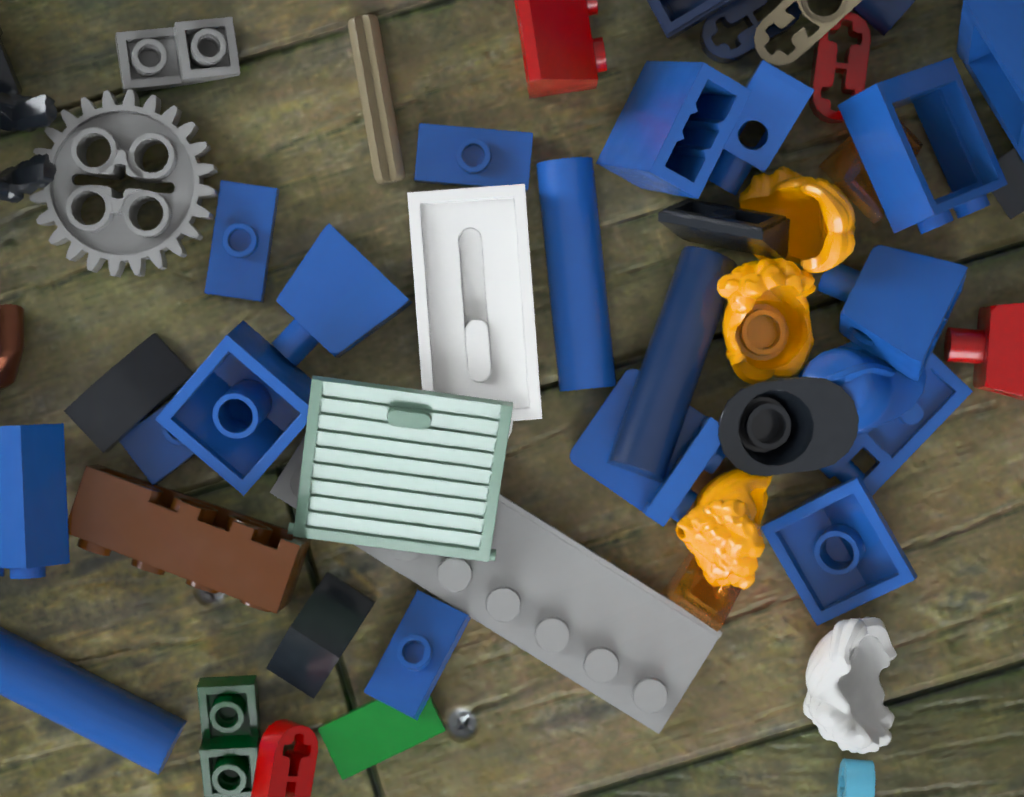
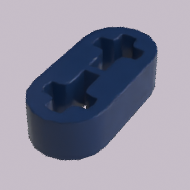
M736 0L708 17L700 32V44L703 52L710 59L718 63H731L755 51L754 36L756 28L761 21L758 22L754 14L761 11L768 1ZM794 2L786 10L787 13L795 17L787 27L780 29L773 24L766 30L770 41L787 32L795 25L802 13L797 2ZM745 21L748 28L737 36L735 40L737 48L731 50L726 43L718 46L714 44L712 39L718 32L717 23L722 22L726 28H732Z

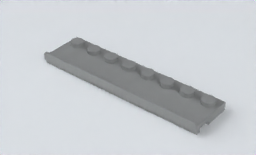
M305 436L269 492L295 509L297 508ZM499 494L491 549H496L495 561L489 560V562L355 545L658 734L662 731L715 643L723 634L720 629L502 494Z

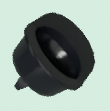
M800 377L760 382L740 389L727 401L719 417L718 438L724 455L734 467L750 475L772 476L813 471L834 465L849 452L857 437L859 417L852 398L841 386L825 378Z

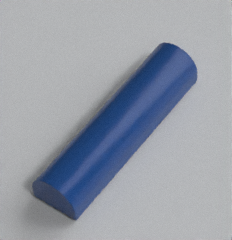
M571 157L539 162L536 164L559 392L616 386L593 158Z
M0 627L1 696L158 775L162 772L187 722L186 720Z

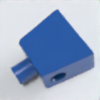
M764 60L759 62L745 86L752 92L708 178L709 181L735 196L753 166L763 172L767 170L814 92V89ZM751 120L760 122L765 130L755 147L745 146L739 139L747 122Z
M329 223L322 230L276 300L294 320L274 339L272 344L295 366L319 343L334 357L340 358L404 311L412 302Z
M875 245L861 271L840 263L838 266L823 272L818 285V291L845 302L840 314L839 331L844 337L908 378L918 382L963 290L968 267L959 263L897 248Z

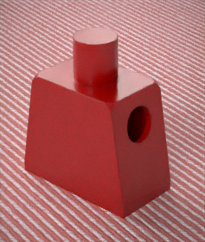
M1024 303L993 305L980 308L977 329L947 328L944 339V359L947 362L974 364V388L1024 400Z

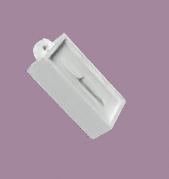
M525 184L407 192L422 390L513 402L509 430L510 436L513 421L542 419Z

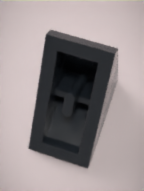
M327 572L289 627L266 669L314 699L376 601L332 573Z

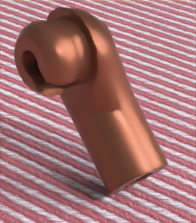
M13 304L0 305V389H4L16 380L24 349V308Z

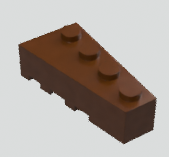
M99 464L86 466L68 518V533L79 538L77 546L84 550L104 556H110L111 551L132 558L131 565L144 571L164 575L166 571L186 579L185 583L194 588L215 594L221 592L239 599L241 603L249 607L276 614L291 602L312 539L293 537V535L288 534V529L158 484L152 485L149 481Z

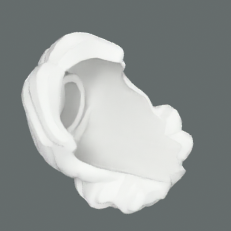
M866 616L864 618H850L837 622L834 625V629L819 641L809 658L805 676L808 690L803 702V713L818 727L819 733L825 740L837 742L842 751L849 750L851 753L858 752L859 754L876 752L879 750V747L888 745L892 740V734L889 729L893 725L895 716L887 706L883 705L885 693L880 684L879 675L882 669L887 668L891 660L895 659L897 653L880 618Z

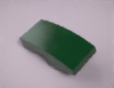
M257 675L200 678L197 685L202 733L199 754L204 797H251L261 741Z

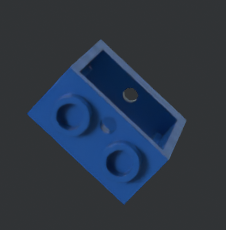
M963 0L956 52L1024 162V0Z
M952 57L876 83L838 104V108L893 233L916 224L920 234L929 232L953 221L954 219L950 212L952 209H954L959 219L991 205L986 194L1008 185ZM913 103L952 191V193L935 200L895 111L896 108Z

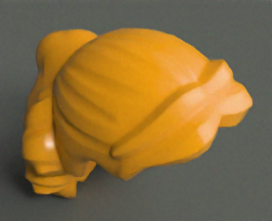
M782 166L771 175L763 172L754 175L751 183L739 195L740 208L783 215L790 219L788 254L785 260L800 264L803 270H806L808 273H820L830 270L843 262L854 250L856 221L854 209L849 198L840 188L826 179L802 176ZM753 254V255H754L757 259H759V260H762V259H764V258L773 259V260L776 259V258H771V257H766V256H761V255Z
M764 258L760 261L745 262L741 266L734 268L730 274L723 275L717 283L718 293L728 301L722 322L723 337L727 348L726 357L730 361L736 375L744 382L752 385L765 382L772 376L791 378L797 375L804 368L814 345L815 339L812 333L807 296L816 290L814 285L815 278L812 273L800 269L795 263L784 258H776L774 260Z
M738 468L724 472L710 480L700 490L694 508L677 522L675 528L677 536L685 543L689 551L694 554L698 567L703 570L704 577L712 586H729L732 584L734 587L746 590L754 584L756 579L755 571L758 568L757 558L761 556L765 549L764 540L760 532V524L768 501L766 490L771 483L773 475H750Z

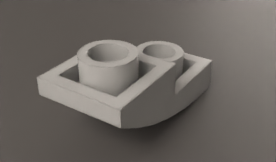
M233 17L175 22L174 27L116 32L115 40L123 93H126L128 89L140 92L209 82L240 75Z

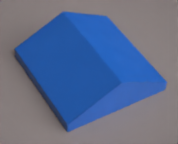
M860 475L816 493L760 527L817 626L914 581L918 577Z

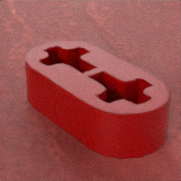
M849 12L814 46L809 86L814 89V92L809 99V106L816 117L830 124L844 122L840 110H831L830 100L821 98V91H828L832 87L835 73L842 74L841 91L844 94H849L850 98L865 90L871 35L866 21L858 14ZM841 25L847 26L848 35L852 38H857L858 44L851 45L847 49L844 63L836 62L837 43L828 41V35L835 34Z
M288 719L276 720L268 726L259 744L251 797H311L318 755V740L315 733L309 727ZM295 740L294 749L287 750L283 755L284 745H290Z

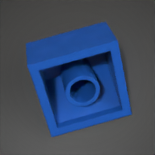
M243 320L224 337L155 420L244 496L306 426L312 379L292 364Z

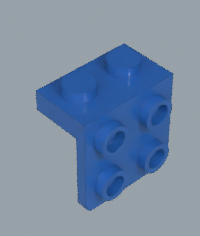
M629 369L621 376L616 386L572 447L570 460L582 471L664 527L670 518L678 522L690 509L698 495L690 488L701 472L705 470L709 474H713L725 458L718 438L719 422L689 406L665 479L662 483L608 464L607 461L639 373L637 369Z

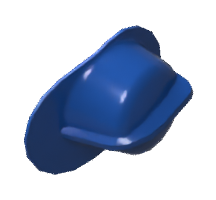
M851 341L818 354L802 369L797 378H825L841 386L854 401L859 417L857 435L895 420L913 409L924 393L927 373L924 368L919 381L912 380Z

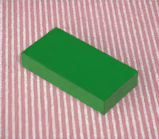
M430 695L418 720L374 699L320 725L318 731L343 781L446 731V726Z

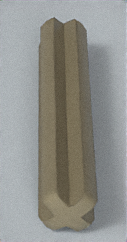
M359 15L348 20V29L374 179L378 184L396 183L404 180L405 169L380 25L376 15Z

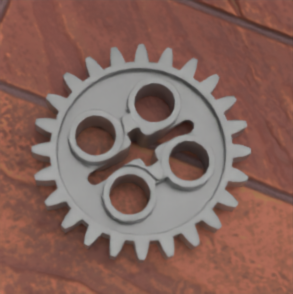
M130 89L127 90L122 105H119L115 95L109 90L103 92L101 108H97L89 99L83 97L81 98L83 115L79 118L64 109L60 112L67 126L63 132L50 127L45 128V133L54 142L52 149L35 148L33 151L36 155L41 154L43 156L48 154L50 162L56 165L57 170L52 182L44 187L43 190L29 196L30 201L47 205L48 210L36 219L37 224L57 226V229L48 240L52 245L59 246L68 241L71 242L66 254L68 260L76 262L88 253L87 270L97 273L105 261L108 260L110 275L121 278L126 262H128L134 275L143 277L145 276L146 260L148 259L158 269L165 270L167 269L165 252L168 250L183 258L187 256L186 249L181 242L185 235L196 240H202V234L193 225L196 218L213 220L214 215L203 208L201 204L202 199L215 198L219 195L216 189L204 185V179L218 173V168L213 164L200 163L199 160L211 150V146L207 142L191 144L190 141L198 132L199 127L191 121L177 128L182 111L173 105L160 115L161 99L156 95L152 94L145 102L143 108L140 107L138 94ZM98 139H107L111 147L109 159L99 167H90L86 158L88 147ZM155 144L165 145L169 155L167 164L158 172H146L143 166V156L146 150ZM126 171L128 176L139 182L172 183L175 189L172 193L168 194L128 188L125 189L122 196V193L108 186L76 185L74 178L77 175H89L110 180H122ZM100 195L105 202L106 210L104 216L99 222L87 225L81 217L82 205L91 196ZM148 201H159L163 208L162 221L156 228L144 231L138 224V211Z

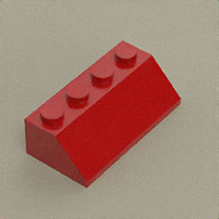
M514 0L529 99L596 89L598 73L607 71L603 38H592L589 16L598 15L597 0Z

